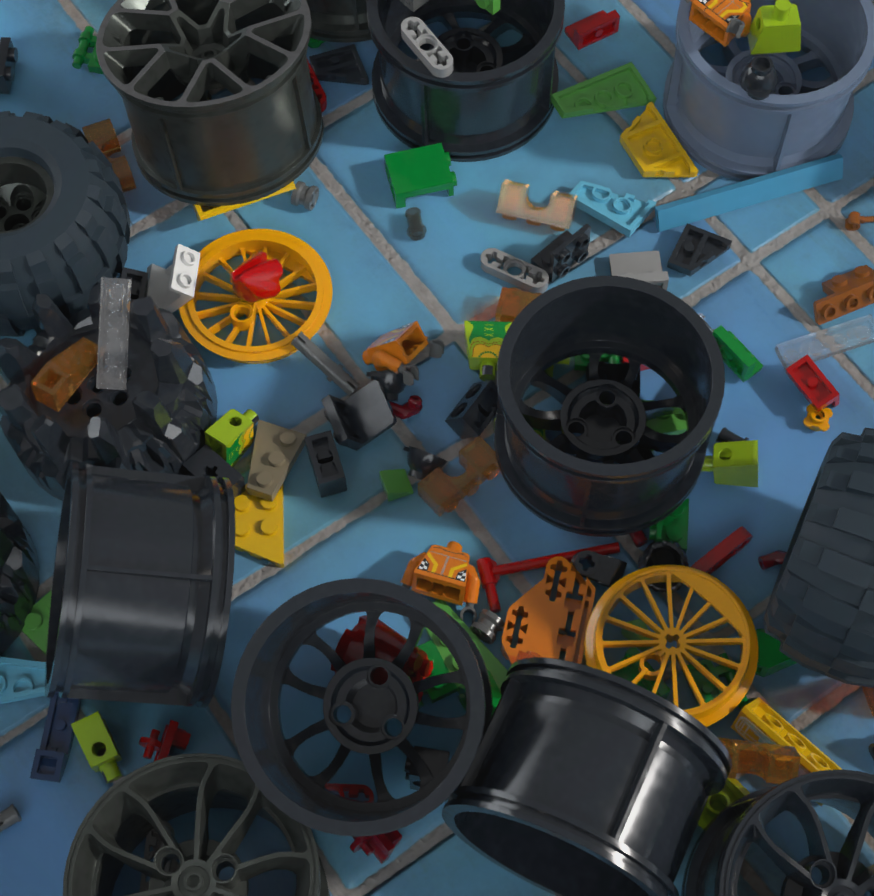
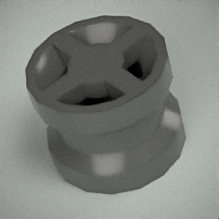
M298 181L295 185L296 189H293L291 204L295 206L303 205L305 209L311 211L317 203L319 188L314 185L309 187L304 182Z
M483 609L479 613V620L472 623L470 630L483 642L493 644L496 640V633L503 630L505 623L492 611Z

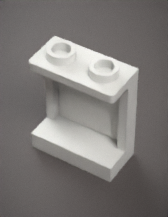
M178 244L175 247L173 264L167 269L153 263L148 266V279L144 297L151 296L158 308L166 309L171 313L193 299L201 253Z

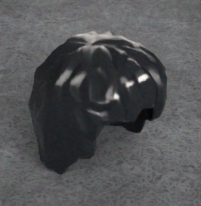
M670 539L650 543L638 559L639 569L656 565H681L689 567L686 552L682 550L678 542H672ZM666 582L647 585L649 589L652 588L655 592L667 593ZM671 582L672 593L679 590L683 583Z

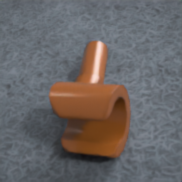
M853 211L845 220V228L849 231H856L860 228V223L874 222V216H860L859 212Z

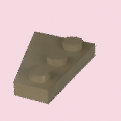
M262 420L258 421L247 483L248 494L273 502L306 444V434Z

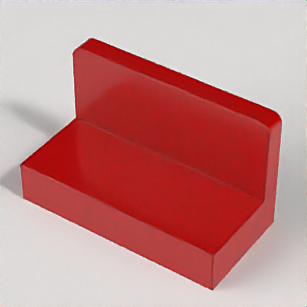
M601 10L565 27L564 32L575 47L580 50L618 32L620 15L616 10L609 13Z
M808 354L786 368V374L817 413L830 404L834 407L839 405V392Z

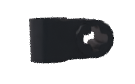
M589 550L578 552L571 559V563H573V566L582 577L593 580L608 588L623 578L627 563L622 560ZM588 557L587 562L591 564V567L583 570V565L579 563V560Z

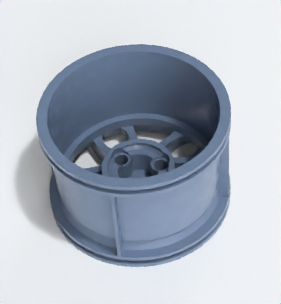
M680 0L676 20L677 45L674 61L670 66L665 82L663 111L667 125L688 156L704 168L718 175L742 182L835 155L846 139L853 118V90L866 76L874 58V5L871 0H789L791 4L797 5L801 22L800 50L807 54L795 59H791L784 53L751 55L750 49L742 52L738 48L735 41L736 37H734L726 47L722 45L723 54L729 64L728 66L709 65L703 59L700 52L704 48L719 42L689 20L692 2L687 3L685 0ZM776 0L749 1L752 5L750 10L752 21L759 7L775 5ZM758 55L768 56L773 61L778 76L775 90L764 100L752 99L741 88L739 82L743 67ZM818 67L826 68L831 74L829 78L822 81L804 80L801 73Z

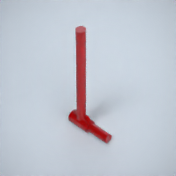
M608 543L497 565L490 557L478 559L476 564L482 588L486 592L490 611L493 613L501 611L496 590L500 576L546 567L548 561L553 557H563L571 562L576 553L585 550L601 555L620 553L619 543Z

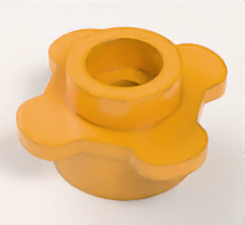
M809 404L806 408L808 414L804 418L803 424L813 431H827L830 427L828 423L829 418L833 415L832 410L824 408L817 413L813 406Z

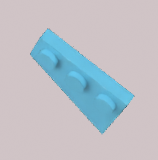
M582 180L567 196V202L627 237H630L651 214L657 203L652 200H648L647 203L634 199L635 195L628 193L625 196L612 193L610 188Z
M0 657V704L45 696L46 662Z

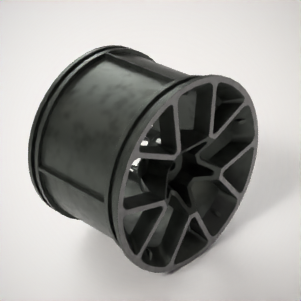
M118 0L110 8L97 34L96 53L104 76L123 99L132 128V147L138 167L146 180L154 188L173 199L193 205H236L258 200L277 192L298 178L309 167L320 149L324 134V123L318 97L312 89L306 57L312 26L310 10L306 0ZM249 77L264 79L263 82L251 86L246 84L249 81ZM225 87L234 94L212 100L209 90ZM183 93L180 99H178L177 101H171Z

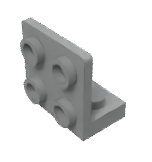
M659 251L609 255L611 276L634 278L667 290L669 282L668 271L662 272Z

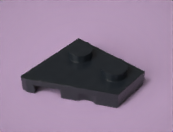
M354 44L309 56L310 65L318 81L357 85L369 84L368 76Z
M687 223L668 260L667 267L692 276L729 250L732 240Z

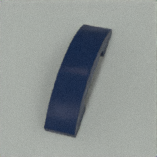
M55 692L54 697L51 698L40 749H36L30 775L31 779L60 783L75 736L71 724L78 721L81 699L60 698L59 692Z

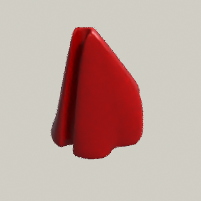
M263 251L254 252L230 274L233 290L238 298L245 302L252 303L261 299L275 297L281 291L279 279L283 274V268L276 258L267 260V253Z

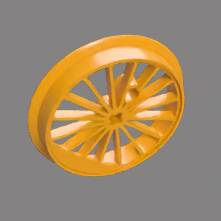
M246 229L222 236L199 252L201 254L194 298L179 308L182 321L189 333L209 351L239 363H270L286 358L298 351L290 343L301 331L310 340L318 332L326 320L331 307L332 281L329 270L321 256L303 240L278 230ZM258 251L267 253V260L276 258L283 269L291 272V274L279 281L281 291L277 296L252 303L238 298L231 284L210 275L219 265L230 275L233 269L226 262L227 260L242 255L243 261L247 260L246 254L251 255ZM300 277L309 282V284L282 290ZM207 281L234 295L199 292L203 282ZM317 291L316 302L285 300V298ZM197 300L230 303L196 311ZM281 308L312 310L308 319L304 320ZM230 312L228 316L208 329L200 321ZM262 313L285 337L284 339L275 343L270 342ZM272 313L301 327L290 335ZM244 314L247 316V318L244 320L238 319ZM257 314L260 318L267 345L252 346ZM232 323L234 328L225 341L214 335ZM249 330L246 346L232 344L240 331Z
M650 566L634 571L619 579L596 603L590 615L585 633L584 650L587 666L611 674L639 661V674L631 682L637 684L642 678L649 681L656 680L652 690L655 694L668 660H671L673 704L678 707L677 659L700 705L684 711L701 722L705 727L721 720L738 706L753 682L758 664L757 634L752 618L743 602L727 585L714 576L687 566ZM666 582L669 628L647 586L649 584ZM671 582L684 583L690 588L675 628L673 624ZM642 587L661 628L627 599L626 596ZM694 591L707 603L679 630ZM621 601L654 632L613 618L610 614ZM711 606L723 616V618L686 633ZM727 622L737 630L739 638L690 639ZM606 623H610L653 640L603 641L602 636ZM667 641L670 643L676 641V648L672 646L668 649L666 647ZM740 645V663L738 664L692 646ZM653 647L612 666L607 665L603 648ZM689 653L734 669L737 673L729 686H725ZM683 658L722 693L705 703ZM654 659L659 662L660 669L655 672L648 671L649 669L644 666V662Z

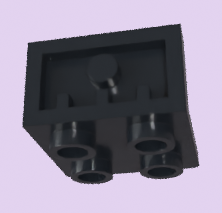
M585 224L573 235L566 230L531 259V264L545 270L551 283L558 278H563L573 265L583 262L588 256L591 226Z

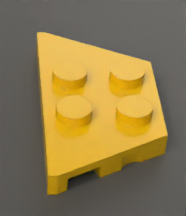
M649 102L646 105L645 111L640 116L637 115L632 121V125L626 128L620 135L619 142L642 177L697 176L698 169L653 102Z
M284 483L273 502L248 494L247 484H245L246 490L234 499L235 549L240 552H248L257 559L261 560L263 558L275 563L279 568H284Z

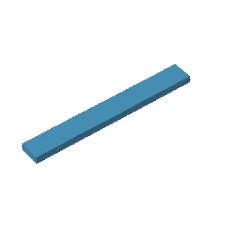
M838 153L656 206V228L659 232L686 225L687 223H693L843 179V157Z

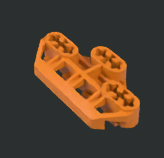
M551 558L546 565L544 578L509 607L502 634L501 653L505 659L509 660L511 665L524 658L544 657L559 659L560 651H566L565 661L582 663L585 633L592 613L596 588L588 578L585 581L575 569L573 563H570L566 558ZM556 571H560L555 601H550L554 575ZM575 581L579 584L578 596H583L582 601L566 598L567 593L572 594ZM568 614L573 615L570 632L576 633L575 637L558 634L559 629L565 631ZM518 616H522L516 648H512L510 645L513 640L516 619Z

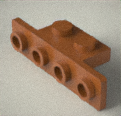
M867 265L858 266L852 271L836 275L832 279L822 282L823 292L828 296L813 303L815 323L821 325L873 304L874 270Z

